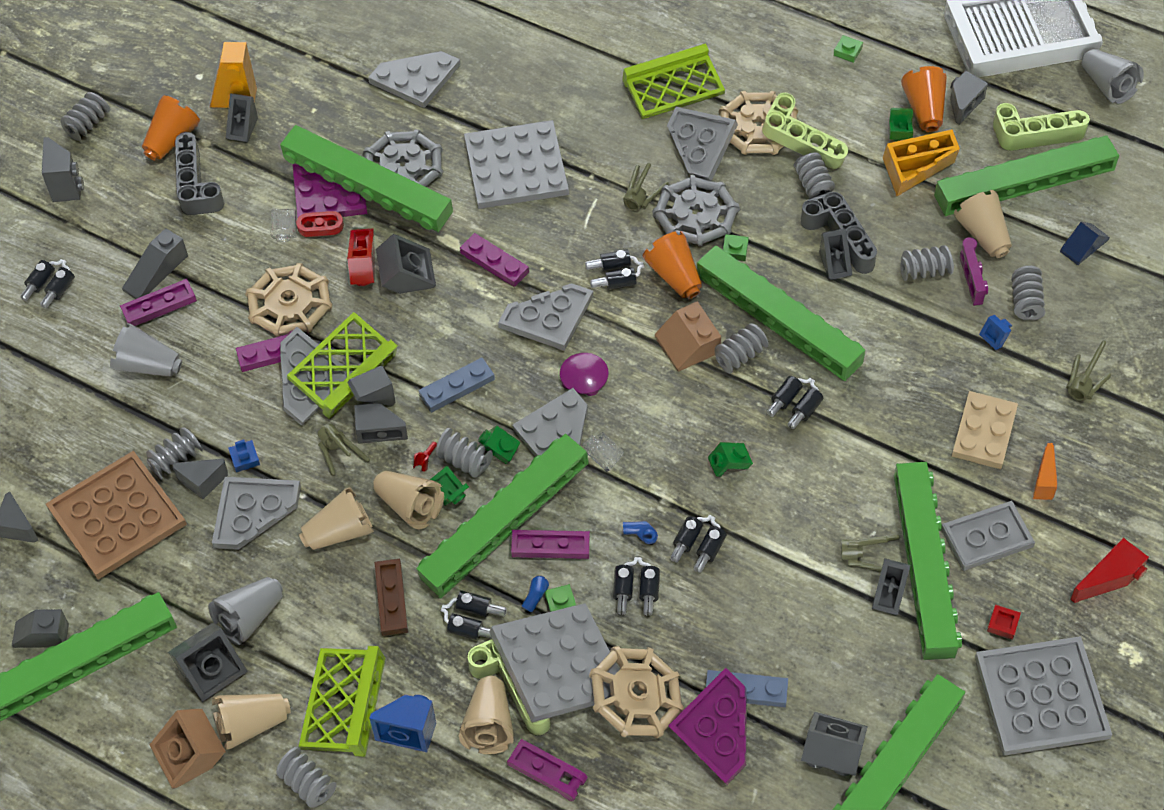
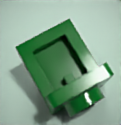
M890 109L889 139L897 142L913 138V109Z
M496 425L489 431L486 429L478 439L480 445L478 448L484 446L486 451H492L493 456L507 464L511 461L521 442Z
M720 442L708 456L717 477H721L727 469H748L753 464L744 443Z
M448 466L430 479L441 484L440 490L444 492V506L451 501L454 505L466 496L464 491L469 488L467 483L462 485Z

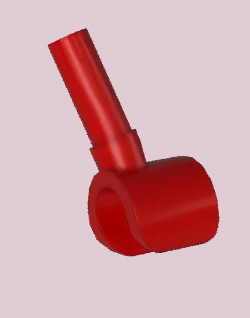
M433 441L426 451L414 454L413 468L421 465V471L428 469L429 456L437 447L436 442Z

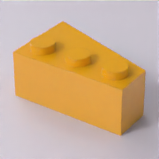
M224 42L210 107L229 108L231 93L251 96L255 103L257 86L247 43Z
M952 129L887 143L882 158L896 196L955 163L960 148Z

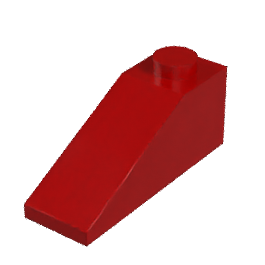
M374 228L350 230L347 257L350 285L366 286L374 283Z
M1123 538L1075 587L1070 600L1076 603L1126 587L1134 579L1139 581L1148 570L1145 565L1149 556Z

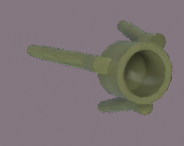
M650 163L646 164L636 186L634 185L640 166H635L627 193L623 198L624 204L629 209L635 211L641 207L646 209L649 202L662 192V187L669 185V182L666 181L646 198V191L641 185L651 167Z
M1105 340L1099 345L1084 375L1081 374L1079 377L1076 376L1081 355H1076L1070 381L1066 386L1069 395L1074 399L1080 401L1086 400V398L1092 399L1094 393L1111 377V374L1107 373L1094 386L1092 385V379L1089 377L1106 345Z
M333 424L324 425L318 431V437L321 440L318 446L324 454L332 476L336 472L328 452L329 448L331 450L340 448L350 457L351 452L343 444L345 443L365 462L370 461L369 457L347 439L342 431L339 432Z
M888 535L859 540L842 539V560H848V566H859L881 572V566L858 560V558H863V546L887 543L892 540H898L900 536Z

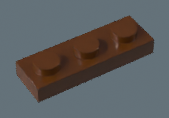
M399 558L374 562L381 634L386 636L408 633L401 560Z

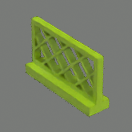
M706 43L623 69L622 81L625 88L628 87L642 120L675 110V107L681 108L725 94V88L708 55L709 49ZM704 63L708 68L706 74L695 70L696 66ZM684 71L689 73L686 81L675 77L676 72ZM692 75L703 79L700 86L689 82ZM663 77L668 79V82L664 87L654 83L655 79ZM672 81L683 85L680 93L669 89ZM706 81L716 84L717 89L710 91L703 87ZM641 83L648 87L645 93L635 90L634 85ZM686 87L697 91L696 95L692 97L684 95L683 92ZM651 88L662 92L659 99L648 95ZM665 94L677 98L673 103H667L662 100ZM647 100L655 103V108L645 111L643 107L644 101Z
M353 312L287 374V379L323 409L322 413L328 419H331L354 396L347 382L351 378L381 365L384 367L396 355L398 345L392 340L388 342ZM354 321L361 327V334H348L347 327ZM334 339H345V350H331V342ZM348 339H362V350H348ZM365 339H375L381 345L376 350H366ZM317 355H328V366H314V358ZM331 355H345L346 365L332 366ZM349 355H363V363L361 365H349ZM300 371H311L312 382H302L296 375ZM315 371H329V382H315ZM332 371H346V379L333 382ZM315 387H329L330 394L322 400L315 394Z
M368 646L367 650L320 648L298 746L301 750L353 752L355 756L366 757L371 732L369 718L376 708L386 659L379 646ZM338 657L340 662L328 671L325 667L326 658ZM355 658H364L363 665L354 672L348 666ZM343 667H346L351 674L337 683L333 675ZM330 678L335 686L322 695L319 691L320 685ZM355 679L359 683L358 689L348 696L342 688ZM340 691L345 699L332 708L327 700ZM325 703L330 711L317 720L314 716L315 709ZM350 704L353 707V713L342 721L337 713ZM335 716L340 724L327 733L321 725ZM319 727L324 736L316 742H308L309 735ZM345 728L348 732L346 744L335 743L331 738Z

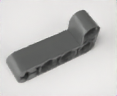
M190 132L179 134L175 140L176 187L182 212L186 215L215 213L222 210L225 203L220 186L215 182L201 183L200 152L195 135Z
M828 192L803 203L801 225L805 229L816 230L828 226L830 231L845 228L850 262L854 269L862 274H867L874 270L877 249L840 193Z

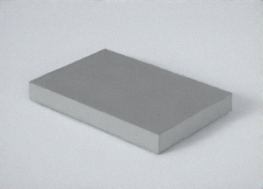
M1012 501L942 524L941 528L963 571L1030 549L1035 545V541Z

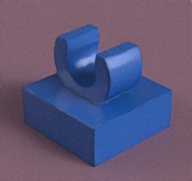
M996 315L988 317L979 335L995 350L1003 347L1008 338L1012 324L1006 319L1000 320Z
M240 440L235 442V446L228 447L236 473L260 465L252 440L247 442Z

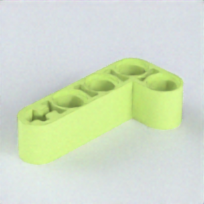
M786 92L778 94L766 115L762 127L764 136L804 156L809 153H819L825 166L828 168L837 169L841 167L848 153L846 144L791 117L796 103L795 98ZM779 105L786 106L787 109L781 108ZM770 123H775L778 127H774ZM791 133H795V134H797L799 137H795V136L791 135ZM811 143H816L819 147H815Z
M1002 103L997 106L993 128L1003 149L1019 150L1082 140L1085 137L1090 118L1086 112L1075 110L1020 119L1015 106L1009 103Z
M493 639L473 647L468 652L467 657L472 676L482 679L500 672L529 732L534 735H543L548 732L551 725L550 718L531 722ZM478 660L486 661L482 665L475 664V662Z

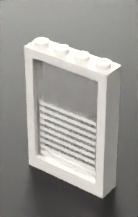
M946 0L944 17L967 72L978 78L1081 60L1087 51L1092 49L1099 50L1102 46V37L1097 33L1094 20L1090 18L1087 12V5L1082 0Z

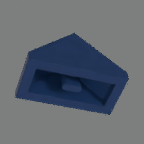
M1080 222L1062 246L1060 252L1079 265L1104 245L1110 237L1092 223Z

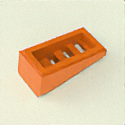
M1047 443L1033 492V499L1052 500L1055 496L1057 475L1053 443Z

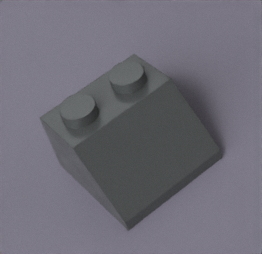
M45 137L43 139L42 176L52 202L80 200L81 190H84V180L82 176L79 177L78 163L73 161L69 151L49 137Z
M396 234L391 235L376 248L382 287L401 294L432 289L436 286L429 248Z
M214 622L168 652L183 677L202 702L248 672L222 628Z
M814 712L801 761L807 762L813 768L825 767L834 770L835 773L842 776H855L868 726Z

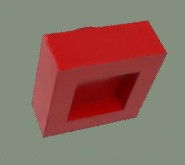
M995 604L987 632L1013 640L1021 613Z

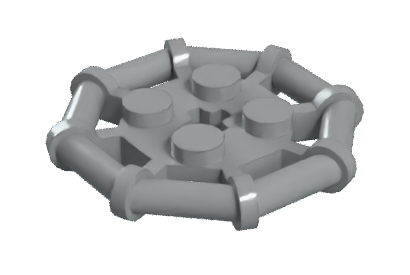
M417 129L410 132L386 131L384 136L370 147H366L362 153L364 158L380 162L381 166L425 187L443 174L441 169V153L443 148L440 144H435L421 134V131ZM394 141H410V143L395 144ZM420 143L428 150L422 151L417 144ZM386 146L382 154L378 153L379 150ZM432 158V166H426V160ZM400 162H407L405 166H400ZM420 174L421 176L425 175L421 180L417 182V177Z
M690 175V178L662 187L661 196L652 213L666 234L676 231L680 235V231H682L686 236L687 242L697 244V247H702L704 243L725 236V234H731V227L736 213L740 211V206L733 200L723 182L717 183ZM696 187L711 190L712 192L706 193L696 190ZM687 189L683 191L681 195L676 194L679 191ZM720 196L726 205L720 206L717 197ZM668 200L674 202L672 209H665ZM697 209V210H700L701 212H698L697 214H693V211H692V210ZM720 215H726L724 222H718ZM668 218L676 220L677 225L672 226ZM709 227H710V230H711V229H714V230H712V231H709V232H707V233H704V229H707V228H709Z

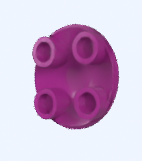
M592 353L574 354L568 357L560 368L562 386L569 390L574 388L577 393L588 396L596 395L599 389L607 382L609 375L605 361Z

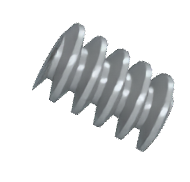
M88 92L84 95V98L78 101V104L73 106L72 110H69L61 118V126L72 139L80 141V135L85 136L87 134L86 129L91 130L93 128L92 123L97 124L99 122L98 117L103 118L105 116L104 112H110L111 108L102 97Z
M809 153L801 156L794 162L793 166L809 199L833 191L835 184L831 181L832 177L828 174V169L825 167V163L819 153Z
M943 245L940 248L936 246L931 247L930 250L922 248L921 252L918 249H914L912 252L909 250L904 251L900 264L901 275L904 281L907 280L909 273L913 280L917 278V272H920L922 278H926L927 271H929L931 277H935L936 270L939 271L940 276H943L946 268L951 275L954 270V263L949 248Z
M1036 266L1020 267L1013 272L1011 277L1014 313L1023 320H1038L1045 316L1046 312L1043 300L1042 271Z
M750 323L744 329H740L737 334H733L730 339H726L722 344H718L715 347V356L721 368L726 373L731 374L733 372L732 366L738 369L740 362L745 364L748 361L747 356L754 358L755 352L761 353L763 351L762 346L768 347V340L761 328Z
M185 427L180 428V435L177 433L171 435L172 441L167 438L164 439V447L157 444L155 445V452L152 450L146 452L147 463L160 480L163 479L162 470L171 474V464L178 463L179 459L188 462L186 454L189 453L191 456L196 457L195 448L203 452L197 438Z
M447 428L438 441L436 447L437 457L444 459L447 463H453L454 467L461 468L465 473L469 472L472 477L480 476L491 463L492 451H488L484 455V446H480L476 451L477 442L473 441L467 446L469 442L468 437H464L459 441L461 434L456 432L451 437L453 430L452 428Z
M297 746L283 756L277 766L276 773L280 779H284L286 785L291 786L292 791L298 793L302 800H306V804L310 808H315L325 803L333 795L337 787L336 782L328 785L330 777L328 775L322 776L323 770L320 767L314 769L316 763L308 761V756L305 753L300 755L301 749Z

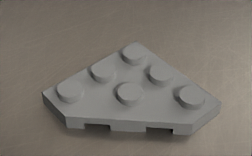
M439 51L383 62L378 65L368 79L370 84L425 108L458 69L460 59Z
M675 107L667 127L689 175H695L697 178L712 181L738 124L734 119Z
M571 283L562 286L561 290L552 293L547 291L531 296V300L519 304L517 301L510 303L502 314L498 326L503 330L565 351L593 298V291Z
M296 327L280 343L283 410L302 426L320 407L288 380L287 374L308 356L318 344ZM317 355L314 358V366H328V355ZM331 356L332 366H343ZM300 371L296 375L302 382H312L311 371ZM315 371V382H329V371ZM332 371L333 382L346 379V371ZM315 387V394L324 400L330 394L329 387Z
M572 388L512 425L513 431L535 457L542 455L549 449L550 444L555 439H560L565 433L581 446L583 427L588 410L587 403Z
M225 477L212 539L213 548L239 550L298 507L301 489L300 481Z

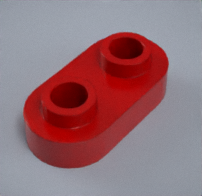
M336 211L304 213L296 221L299 234L305 237L336 235L344 227L343 218Z

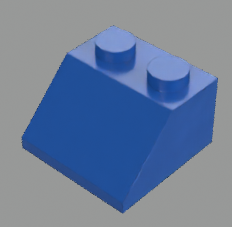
M404 695L374 711L369 718L375 741L428 752L437 724L432 700L423 695Z

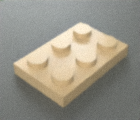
M969 391L952 457L1002 469L1018 403Z

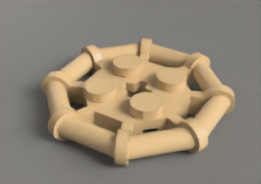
M744 90L726 106L720 107L718 113L721 117L734 119L738 124L730 143L738 148L741 154L771 153L776 155L784 147L767 138L762 133L766 115L777 97L775 91L746 92ZM750 102H766V103H765V104H751ZM743 104L741 111L738 113L734 112L736 108ZM779 105L781 108L787 109L786 106ZM794 107L791 117L797 119L798 109ZM755 122H761L762 124L757 126ZM770 123L772 126L778 127L775 123ZM791 133V135L798 137L797 134ZM741 135L745 137V142H743L737 136H739L740 138Z
M303 263L276 269L269 267L265 269L263 276L251 288L246 290L245 296L248 298L250 314L248 319L251 324H257L273 333L274 337L286 335L296 327L303 332L307 331L309 333L313 331V327L324 314L332 309L333 304L330 302L328 290L329 280L326 276H320L304 267ZM288 276L289 279L283 280L282 277ZM303 276L304 278L310 280L311 282L308 283V282L304 281L303 279H301L300 277ZM270 281L272 282L265 290H262ZM319 289L320 299L313 298L312 291ZM293 296V300L291 301L284 300V297L289 298ZM264 299L265 306L258 308L257 300ZM312 307H316L317 309L307 319L305 314ZM268 314L277 319L276 324L264 318V316ZM286 321V322H288V323H294V324L284 325V322Z
M612 647L610 653L596 668L591 669L589 677L592 679L594 706L592 708L594 712H599L620 732L622 737L627 735L662 737L668 725L684 710V706L681 703L679 673L677 671L674 672L653 652L654 649L649 647L647 649ZM627 659L642 660V664L629 663ZM615 663H618L620 670L615 675L607 672ZM651 664L658 672H660L663 675V677H661L659 674L655 675L654 673H652V668L649 665ZM603 682L610 684V698L605 699ZM664 684H668L670 699L666 698ZM635 685L638 686L639 690H643V694L637 696L632 691ZM615 705L618 713L626 715L625 721L611 710L609 706ZM660 706L667 708L668 711L658 720L655 712ZM633 718H645L650 725L632 724Z

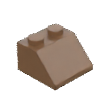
M698 301L675 311L655 333L656 340L678 372L715 356V347L721 344L720 333Z
M203 709L177 710L149 744L172 788H177L209 771L226 752Z

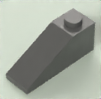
M165 228L149 243L123 285L122 290L135 299L149 294L188 257L183 239Z

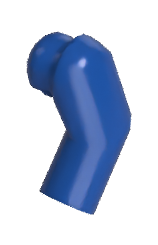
M623 522V535L636 534L646 544L656 542L658 534L648 522Z
M536 576L531 580L529 594L521 605L530 612L534 611L545 591L549 588V582L544 576Z

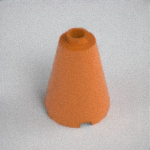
M919 67V72L913 73V70H911L902 77V88L920 128L926 132H935L943 124L947 76L940 67Z
M164 95L159 100L142 145L144 155L151 160L162 159L175 147V140L179 134L184 132L191 133L200 122L199 117L188 106L185 108L179 106L178 103L180 101L170 96Z
M675 231L657 239L652 243L654 248L650 252L648 249L644 251L643 258L645 262L682 298L692 299L700 293L702 284L684 233L680 231V235H678Z

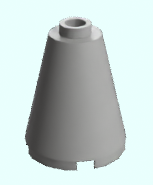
M1098 49L1087 51L1082 57V67L1105 97L1112 103L1122 104L1129 100L1137 92L1138 89L1135 87L1138 82L1142 83L1144 71L1136 62Z
M127 323V328L123 327L113 348V351L116 352V359L111 358V369L169 377L174 373L178 374L182 365L179 353L132 324Z
M266 577L214 598L208 605L211 619L215 624H221L224 628L223 632L230 642L240 645L247 641L282 599L283 587L278 580Z

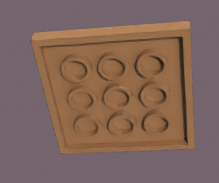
M134 451L46 503L52 516L98 580L187 525L181 513Z

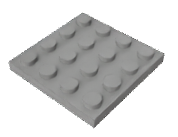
M553 120L464 134L478 209L569 195Z
M586 603L491 627L489 633L531 722L594 706L592 679L589 677L591 669L596 668L610 651ZM615 663L607 672L615 675L619 671L617 664ZM603 682L604 697L607 699L611 697L610 684Z
M1081 636L976 652V663L1003 756L1111 739L1112 732Z

